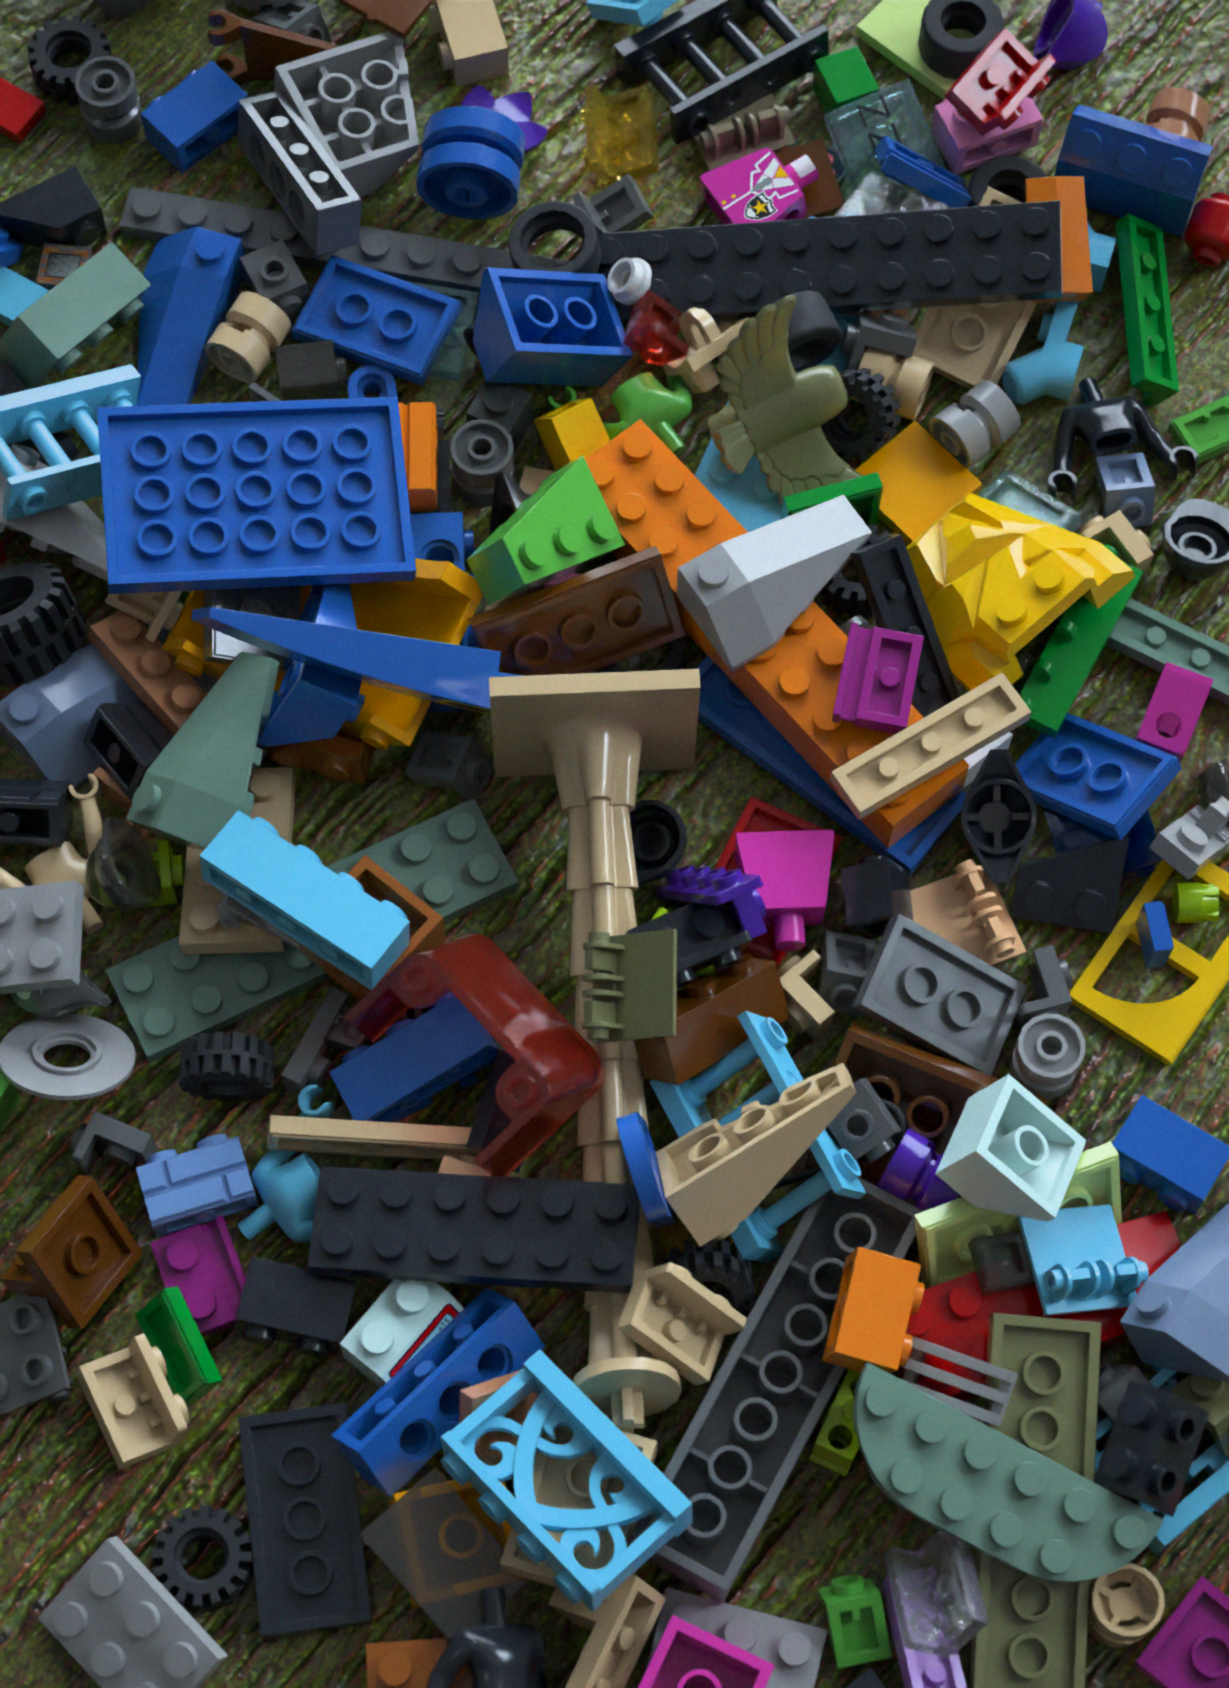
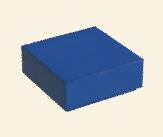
M1162 901L1144 903L1137 917L1136 925L1146 969L1163 967L1174 948L1165 906L1162 904Z

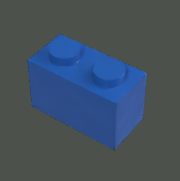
M210 61L201 69L194 70L186 75L181 84L166 95L152 100L147 108L141 112L146 140L183 174L238 133V100L248 98V94L213 61Z
M1144 1095L1140 1096L1112 1143L1119 1154L1120 1178L1131 1184H1139L1140 1182L1157 1192L1158 1199L1169 1208L1179 1212L1187 1210L1194 1215L1229 1158V1145Z

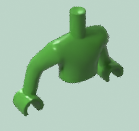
M676 329L669 330L671 347H663L656 338L653 339V355L659 364L664 363L681 351V335ZM651 372L639 374L620 385L611 396V403L616 408L620 421L618 423L602 422L610 441L641 419L677 458L682 456L687 448L672 427L690 414L692 411V399L690 391L681 375L668 377L666 374L669 390L659 383ZM571 386L564 387L567 402L576 400L575 390ZM551 395L548 396L549 412L562 406L557 404Z

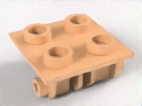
M968 859L959 863L955 867L957 874L910 890L914 922L989 965L993 966L1026 954L1027 951L996 884L991 882L982 865H976L974 859Z

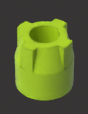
M1198 882L1174 883L1172 891L1174 922L1201 923L1204 921H1218L1219 888L1215 887V884H1202Z

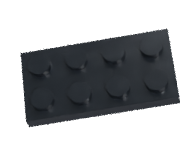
M347 1403L238 1418L260 1631L263 1640L373 1624L355 1468L331 1436L349 1419Z

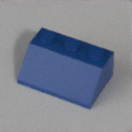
M1079 104L1072 113L1059 153L1054 176L1084 177L1086 207L1120 218L1129 213L1162 227L1165 232L1183 237L1213 146Z
M487 267L483 272L473 344L486 382L604 386L633 356L604 274Z

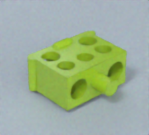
M848 1369L833 1404H829L820 1421L822 1428L809 1460L844 1477L847 1476L860 1447L857 1433L854 1432L853 1394L855 1393L861 1372ZM838 1441L843 1444L845 1449L834 1448L830 1443Z

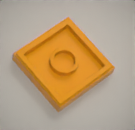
M916 421L911 423L855 469V471L862 475L878 472L883 485L878 517L894 533L901 534L907 545L918 538L968 493L977 495L982 488V482Z

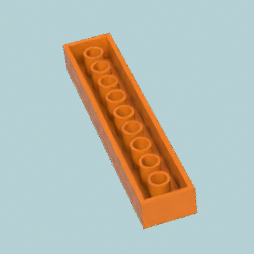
M639 419L585 459L625 543V546L614 551L613 554L620 560L653 546L657 547L663 559L683 629L845 802L830 781L831 772L895 735L893 733L854 726L855 723L842 720L839 723L832 722L848 637L813 602L804 614L800 613L786 629L784 637L774 648L731 672L677 597L678 567L718 544L748 533V531L655 433ZM912 704L907 727L924 718ZM962 759L860 820L888 849L963 790L970 765Z

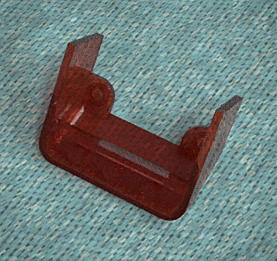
M468 934L407 957L343 1017L374 1043L411 1007H429L450 990L516 1061L500 1077L496 1086L497 1103L513 1122L473 1159L490 1175L507 1177L600 1089L605 1079L606 1068L603 1059L492 940L481 934Z

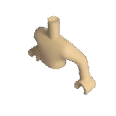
M87 774L93 788L89 793L79 794L71 784L69 785V791L74 804L80 808L86 845L89 852V861L78 854L71 842H64L61 847H51L36 856L26 865L24 870L32 885L73 880L84 887L82 928L86 934H93L103 926V921L88 898L110 883L111 865L109 852L106 847L105 830L97 806L102 800V791L97 777L93 774ZM0 867V889L25 886L17 878Z

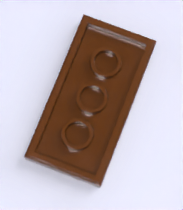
M656 546L468 618L477 647L501 652L499 672L522 676L591 673L685 636L663 559Z

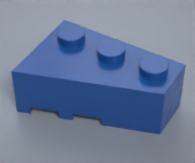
M462 991L459 993L449 992L432 1001L429 1005L430 1010L415 1020L405 1019L392 1025L385 1032L386 1037L371 1047L367 1045L361 1046L348 1052L342 1058L343 1064L329 1073L353 1120L396 1123L433 1105L431 1097L459 1081L462 1089L478 1083L474 1073L494 1064L498 1050L516 1051L494 1009Z

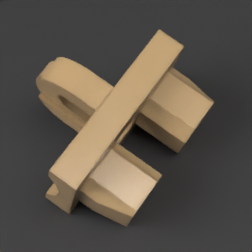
M692 307L684 312L679 318V327L688 346L662 363L667 376L681 375L692 394L705 393L711 390L721 381L711 360L716 357L720 360L726 355L729 342L738 337L741 326L749 318H743L735 325L722 322L716 326L710 314L702 308Z

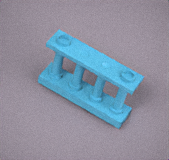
M132 364L0 396V470L6 478L2 515L6 521L102 496L98 427L95 422H98L97 407L136 406L141 376ZM75 428L94 456L70 461L52 436V433ZM31 439L50 467L26 473L7 445Z
M744 1011L737 1017L749 1038L729 1052L724 1058L714 1063L697 1077H691L679 1085L656 1080L649 1081L679 1138L699 1125L713 1120L704 1104L707 1102L706 1095L758 1057H760L773 1082L720 1119L718 1122L721 1126L739 1119L742 1116L740 1113L742 1106L758 1100L760 1105L769 1106L779 1101V1097L788 1086L803 1080L784 1046L788 1042L787 1036L773 1018H766ZM828 1126L809 1146L821 1170L766 1210L758 1205L745 1220L739 1223L736 1230L730 1234L743 1259L769 1263L782 1254L784 1251L775 1236L778 1234L777 1227L831 1189L835 1194L860 1199L867 1194L858 1179L861 1175L858 1163L847 1150L841 1148Z

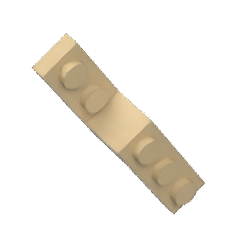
M637 1521L633 1523L631 1532L633 1531ZM631 1575L610 1594L608 1602L602 1601V1604L595 1611H592L582 1600L576 1605L573 1604L556 1587L548 1605L576 1625L592 1631L588 1641L581 1650L579 1660L565 1688H625L666 1597L638 1576Z

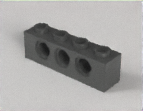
M277 90L238 100V146L314 254L318 256L359 245L361 198L283 91Z

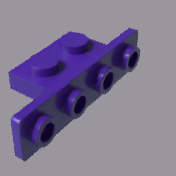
M692 864L676 869L672 874H668L666 876L668 883L655 888L658 898L715 906L726 902L740 933L748 930L751 938H755L767 932L762 919L767 915L765 904L756 890L763 886L760 875L743 874L741 869L726 872L724 867L710 870L709 866L695 869V866Z

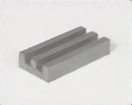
M913 1336V1350L906 1365L902 1367L906 1369L903 1379H899L966 1415L1001 1427L1018 1373ZM926 1353L1001 1379L998 1390L924 1364ZM919 1374L993 1400L991 1411L916 1384Z

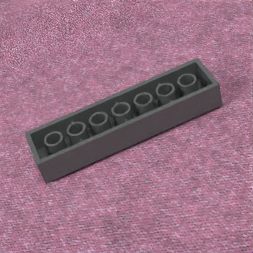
M860 1177L858 1179L867 1193L860 1199L835 1194L831 1189L811 1203L806 1209L748 1316L744 1329L740 1331L663 1473L692 1503L693 1523L677 1538L673 1536L646 1562L722 1604L847 1369L822 1361L846 1257L859 1246L905 1259L916 1238L914 1215L923 1212V1210ZM653 1513L637 1521L629 1536L627 1547L658 1520Z

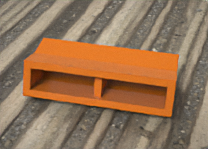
M1051 176L1025 179L1026 203L1060 200L1063 298L1034 300V303L1083 301L1093 293L1084 177Z

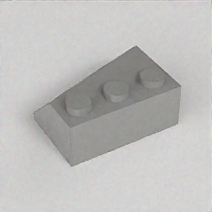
M389 31L275 67L274 91H283L359 197L374 193L419 149L413 100L410 96L408 82V66L403 48L404 39Z

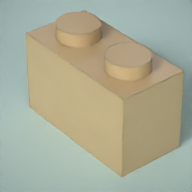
M435 0L433 5L426 11L431 33H440L442 43H437L441 66L443 71L451 69L456 87L509 75L508 46L493 0Z

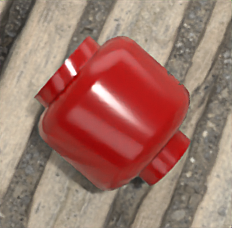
M1213 193L1210 198L1199 200L1192 210L1184 231L1183 239L1186 246L1194 252L1193 259L1203 265L1218 267L1220 262H1229L1228 194Z

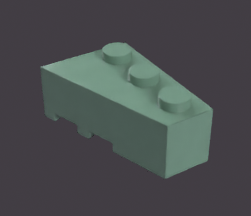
M111 242L16 317L0 339V361L11 368L27 389L43 386L58 372L64 374L83 356L81 352L90 345L92 349H95L114 331L111 326L117 320H120L123 324L130 321L144 307V304L139 299L151 284Z

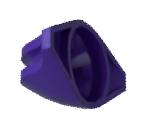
M1051 0L1035 43L1033 53L1035 59L1039 61L1048 54H1051L1056 59V62L1050 69L1075 70L1097 58L1104 50L1108 37L1106 20L1101 12L1103 4L1097 0Z

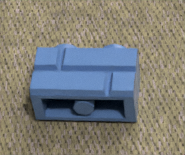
M225 1134L212 1135L200 1140L197 1143L198 1149L178 1155L176 1150L159 1151L146 1158V1165L136 1167L149 1218L157 1237L174 1233L199 1223L203 1224L213 1221L215 1217L221 1215L226 1217L259 1206L239 1137L228 1139Z

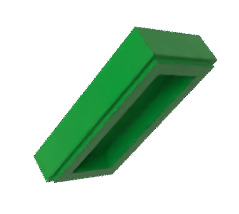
M178 1286L163 1289L135 1314L150 1346H156L163 1355L167 1368L165 1378L173 1395L179 1394L184 1400L186 1407L194 1405L222 1381V1377Z

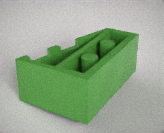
M583 455L546 477L539 485L540 487L515 509L516 512L504 524L500 525L467 559L488 606L588 567L625 546Z

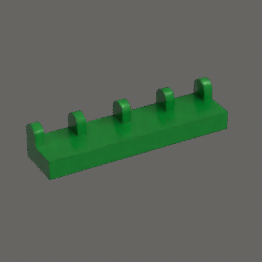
M1128 213L1116 221L1115 224L1131 387L1143 391L1142 401L1144 405L1153 406L1179 392L1163 229Z
M1103 544L1108 550H1110L1115 556L1118 557V551L1114 547L1108 544ZM1125 563L1133 570L1135 578L1103 606L1097 609L1085 597L1081 596L1066 609L1019 695L1031 710L1030 719L1024 723L1025 725L1055 739L1136 590L1144 571Z

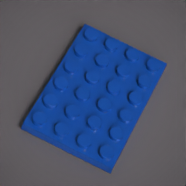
M398 397L97 407L109 594L415 581L416 564Z

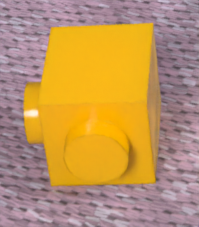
M592 398L572 400L533 420L555 471H558L582 455L586 459L610 441Z

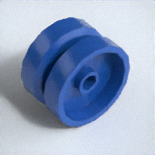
M457 106L445 108L431 115L424 126L422 158L419 161L416 179L418 194L426 204L434 209L457 218L483 220L497 218L510 212L518 202L520 169L523 166L525 152V134L516 122L504 114L484 107Z

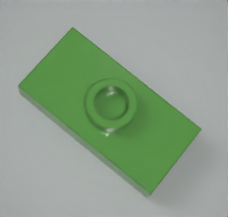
M1229 395L1176 418L1169 423L1167 430L1177 446L1193 448L1198 453V464L1229 450Z

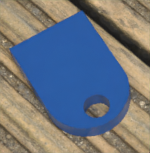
M638 1112L616 1118L628 1167L648 1222L656 1229L677 1223L674 1210L665 1198L656 1152L646 1121Z

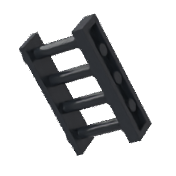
M696 0L615 44L617 77L626 87L647 78L671 105V108H669L672 140L678 145L693 136H698L700 132L706 131V125H714L801 76L814 72L815 60L829 55V30L822 24L803 35L777 7L778 0ZM760 16L786 43V45L766 56L739 27ZM719 37H724L748 66L727 77L701 47ZM680 58H686L710 86L688 98L663 68Z

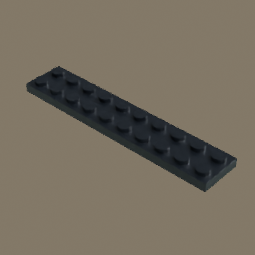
M1060 200L597 234L602 257L596 274H604L606 281L613 265L625 257L640 258L646 261L651 268L652 276L649 291L636 303L624 305L618 302L611 292L623 327L679 324V318L682 314L692 307L704 309L714 321L750 319L755 317L764 306L772 304L787 295L802 291L820 293L832 313L1063 298Z

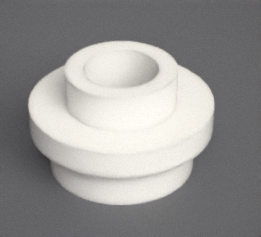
M625 257L618 260L611 268L607 278V286L612 292L613 297L624 305L634 304L643 298L651 285L652 273L650 265L640 258Z

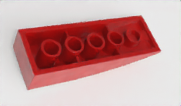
M1167 1211L1116 1224L1125 1256L1135 1257L1138 1261L1145 1262L1149 1271L1148 1277L1182 1247ZM1024 1253L925 1289L918 1312L915 1315L910 1314L906 1334L986 1362L989 1314L1002 1313L1101 1323L1100 1350L1129 1340L1120 1324L1128 1308L1045 1316L1028 1254ZM1141 1283L1140 1287L1136 1289V1294L1140 1290L1143 1283ZM926 1353L924 1364L985 1385L986 1374ZM899 1366L898 1370L895 1371L896 1377L903 1379L906 1369ZM919 1374L916 1383L964 1402L979 1396Z

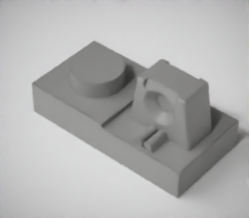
M1220 796L1206 810L1198 804L1162 830L1149 848L1189 880L1229 848V829L1225 826L1229 821V801Z

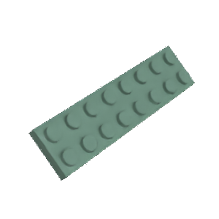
M474 798L327 866L328 869L336 874L340 872L348 873L366 855L440 914L444 919V924L519 889V881ZM179 936L105 970L149 1063L181 1049L182 1042L186 1041L190 1036L198 1037V1034L201 1033L211 1035L331 978L300 950L286 942L284 952L182 955L179 947Z

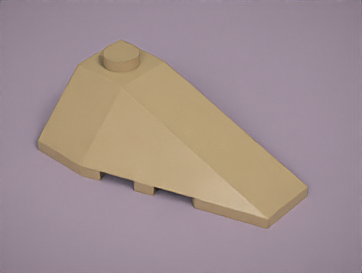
M844 1063L788 1086L776 1103L769 1106L760 1105L758 1100L742 1106L740 1112L742 1116L739 1119L721 1126L715 1118L699 1125L656 1152L665 1198L700 1247L712 1239L720 1240L733 1233L739 1223L753 1212L856 1094L850 1073Z

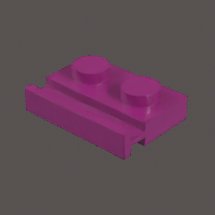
M851 622L832 722L839 723L840 720L855 723L854 726L897 734L907 728L924 636L874 627L871 630L858 627V623Z
M223 1215L215 1217V1220L203 1225L199 1223L150 1242L165 1287H179L202 1338L232 1327L245 1275Z

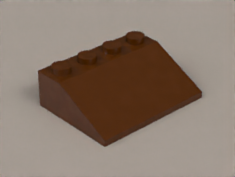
M854 1021L848 1028L834 1066L844 1063L853 1083L859 1079L867 1078L880 1099L893 1102L901 1109L906 1122L905 1133L909 1128L933 1141L935 1153L939 1155L945 1152L968 1098L1000 1080L858 1021ZM1030 1092L1047 1106L1049 1099ZM889 1110V1112L898 1124V1120L895 1114ZM899 1144L871 1164H869L866 1158L856 1161L861 1170L859 1177L877 1186ZM810 1148L795 1162L792 1170L793 1174L819 1166ZM911 1198L905 1201L915 1206V1202Z

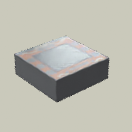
M44 243L36 284L50 291L93 257L91 248Z

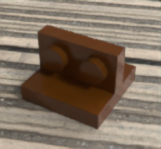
M77 1175L15 1250L14 1262L0 1279L11 1294L47 1297L68 1328L83 1330L143 1252L92 1176Z

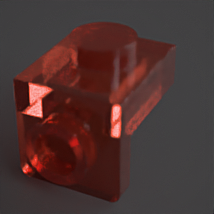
M647 290L643 297L634 303L623 343L640 354L644 361L656 366L687 356L689 345L677 337L680 328L679 318L683 313L651 290Z

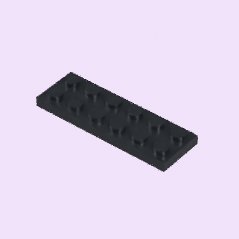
M321 1166L307 1267L310 1275L630 1293L634 1282L640 1200L634 1184Z

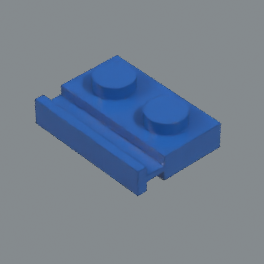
M883 136L875 149L879 164L882 165L880 171L884 175L900 184L905 183L915 188L924 197L938 205H945L949 208L967 206L971 196L968 195L967 186L962 177L890 137Z

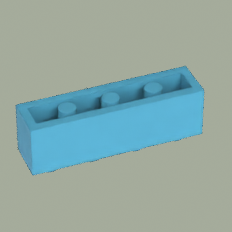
M238 810L200 855L203 880L370 990L376 987L410 944L409 921L405 913L398 906L387 900L379 902L364 892L362 885L355 878L347 873L340 872L336 874L322 865L320 858L312 850L303 845L295 847L285 841L269 822L260 817H255L253 820Z

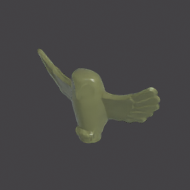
M787 295L775 304L764 306L755 317L743 323L738 337L729 342L726 355L717 364V370L723 376L720 381V387L724 392L728 393L729 405H726L719 413L710 415L708 418L712 439L717 449L721 452V462L726 465L728 470H732L733 473L742 474L752 455H755L760 462V470L767 475V487L770 491L778 493L781 505L783 504L784 496L864 476L851 468L848 463L835 453L821 428L823 424L837 416L848 404L847 391L838 370L833 365H819L796 373L791 363L788 351V328L796 303V296Z

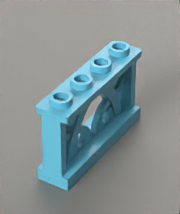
M539 1349L523 1363L524 1368L452 1431L448 1430L440 1437L445 1456L441 1459V1462L457 1483L463 1486L468 1481L482 1495L478 1498V1501L494 1522L500 1525L506 1520L519 1534L515 1538L516 1542L531 1561L539 1564L544 1560L557 1574L553 1578L555 1584L568 1600L575 1605L582 1600L590 1610L595 1611L607 1596L673 1536L677 1538L693 1523L692 1503ZM534 1392L538 1396L528 1412L523 1425L504 1417L530 1393ZM560 1426H566L573 1432L571 1441L565 1445L554 1444L541 1438L544 1431L547 1436L555 1440L554 1431ZM502 1431L518 1438L516 1447L508 1442H496L489 1445L490 1449L499 1451L503 1456L501 1462L495 1466L484 1464L475 1455V1445L478 1439L485 1433ZM537 1451L555 1459L577 1458L590 1451L598 1457L589 1478V1493L593 1509H561L536 1503L533 1471ZM513 1477L515 1498L500 1482L507 1481ZM608 1478H617L624 1484V1488L616 1494L609 1492V1497L614 1504L607 1506L601 1494V1484ZM653 1513L658 1520L627 1547L620 1527L634 1523ZM546 1530L564 1533L560 1544ZM608 1530L615 1548L610 1563L603 1568L593 1570L579 1565L573 1555L575 1548L581 1544H587L593 1548L594 1556L596 1557L600 1549V1540L597 1532Z

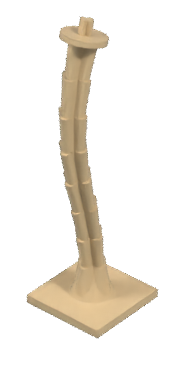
M699 669L489 677L495 777L555 775L562 811L568 815L566 893L572 894L570 978H576L573 1063L579 1064L577 1147L583 1148L582 1181L634 1184L622 1147L616 1118L638 1112L646 1121L648 1127L642 1069L633 1040L592 1043V1040L587 1039V1030L582 1029L585 1001L593 1000L582 997V991L593 989V983L583 981L584 974H593V970L585 969L583 943L588 942V933L607 932L610 933V936L625 935L628 930L637 927L633 891L639 888L629 812L635 809L639 771L694 769L700 700ZM641 1203L634 1279L637 1273L654 1268L649 1228L654 1226L648 1222ZM585 1291L584 1309L590 1312L588 1365L575 1374L572 1382L607 1418L612 1419V1423L619 1430L623 1429L625 1432L634 1433V1429L645 1427L644 1416L664 1411L677 1402L681 1394V1379L676 1369L659 1360L617 1329L629 1293Z

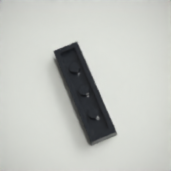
M892 534L851 552L877 627L924 636L911 704L923 717H926L959 698L956 684L902 535Z

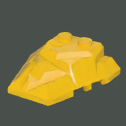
M972 493L965 495L906 547L948 665L954 678L968 691L973 690L1002 672L1012 685L1023 675L1015 654L1081 596L1085 597L1099 609L1135 578L1133 570L1100 542Z

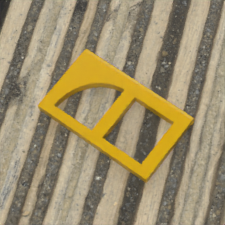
M1162 859L1072 988L1070 996L1073 1005L1162 1063L1171 1066L1229 981V935L1211 961L1172 937L1174 948L1166 963L1196 981L1187 991L1172 999L1156 1003H1132L1112 998L1093 988L1127 938L1141 946L1136 925L1141 908L1144 903L1154 901L1175 870V868ZM1210 862L1191 878L1198 883L1215 884V887L1219 888V897L1229 902V873Z

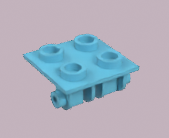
M1110 1204L1059 1209L1056 1218L1049 1222L1017 1216L1045 1316L1129 1308L1137 1295L1136 1289L1140 1287L1141 1283L1148 1280L1149 1271L1146 1263L1138 1261L1135 1257L1125 1256Z

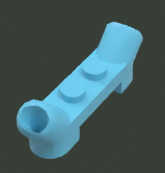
M1087 221L1093 291L1101 293L1117 238L1094 232ZM1054 301V303H1057L1054 315L1044 313L1037 337L1038 341L1045 342L1044 346L1006 364L1002 374V383L1005 392L1013 402L1025 405L1045 395L1065 401L1069 400L1084 346L1066 342L1079 301Z

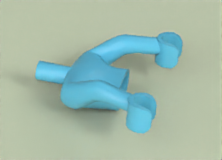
M318 1085L304 1087L298 1097V1105L302 1110L298 1117L328 1118L334 1112V1103L325 1102L316 1110H313L312 1107L313 1099L323 1091V1087ZM269 1150L259 1161L252 1172L251 1179L264 1204L238 1223L239 1229L248 1240L253 1239L276 1222L292 1241L296 1243H311L320 1169L307 1153H302L288 1162L297 1151Z

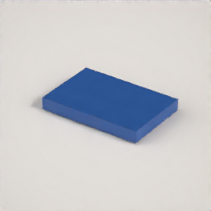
M331 255L291 331L293 339L363 365H378L386 368L393 376L423 386L462 310L461 301Z
M1068 713L1055 739L1041 733L1015 763L1035 804L1120 841L1182 769L1176 756Z

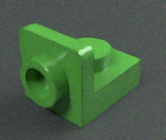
M844 1575L833 1579L830 1582L831 1586L818 1589L820 1602L825 1609L833 1660L838 1669L892 1658L881 1593L872 1579H863L861 1575Z

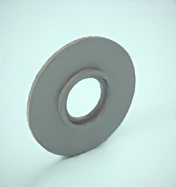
M68 1014L56 1019L42 1017L31 1019L12 1029L0 1043V1070L4 1077L20 1090L47 1099L79 1100L102 1095L121 1085L130 1076L135 1065V1048L130 1038L121 1029L102 1019L80 1014ZM72 1044L84 1048L90 1054V1059L81 1066L66 1068L47 1063L43 1055L51 1047Z

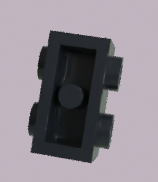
M1130 1380L1124 1398L1118 1407L1117 1417L1105 1451L1100 1458L1099 1467L1093 1482L1137 1506L1173 1517L1210 1412L1172 1392Z

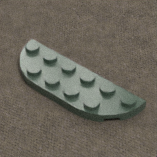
M869 1362L863 1365L854 1394L853 1426L867 1464L866 1468L886 1496L914 1517L1020 1573L1054 1582L1090 1580L1114 1572L1137 1557L1149 1545L1160 1529L1164 1520Z

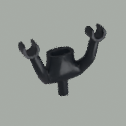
M1088 377L1083 379L1078 385L1085 404L1066 408L1060 416L1055 441L1053 472L1048 478L1047 502L1049 504H1056L1057 492H1065L1069 494L1071 500L1076 499L1077 477L1071 472L1075 436L1081 437L1087 443L1088 449L1093 455L1100 456L1115 454L1132 448L1138 441L1139 436L1144 445L1168 466L1167 476L1170 480H1177L1178 468H1185L1191 472L1192 476H1196L1198 453L1188 446L1173 448L1161 435L1147 409L1136 397L1122 396L1104 399L1095 378Z
M504 1587L482 1588L485 1624L467 1627L454 1634L435 1663L426 1688H450L461 1668L467 1664L471 1673L473 1688H548L544 1673V1644L540 1631L533 1625L507 1622Z

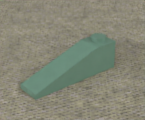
M241 651L145 772L140 786L133 795L132 805L126 820L169 841L204 851L238 810L250 816L255 795L247 790L251 769L260 766L263 750L256 747L259 726L264 724L270 715L279 666L278 661Z

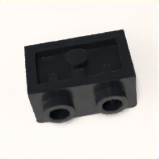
M726 902L717 906L690 903L632 928L625 933L633 934L677 929V990L697 980L695 972L712 965L715 972L737 964L744 959L741 952L752 941L748 930L740 933Z

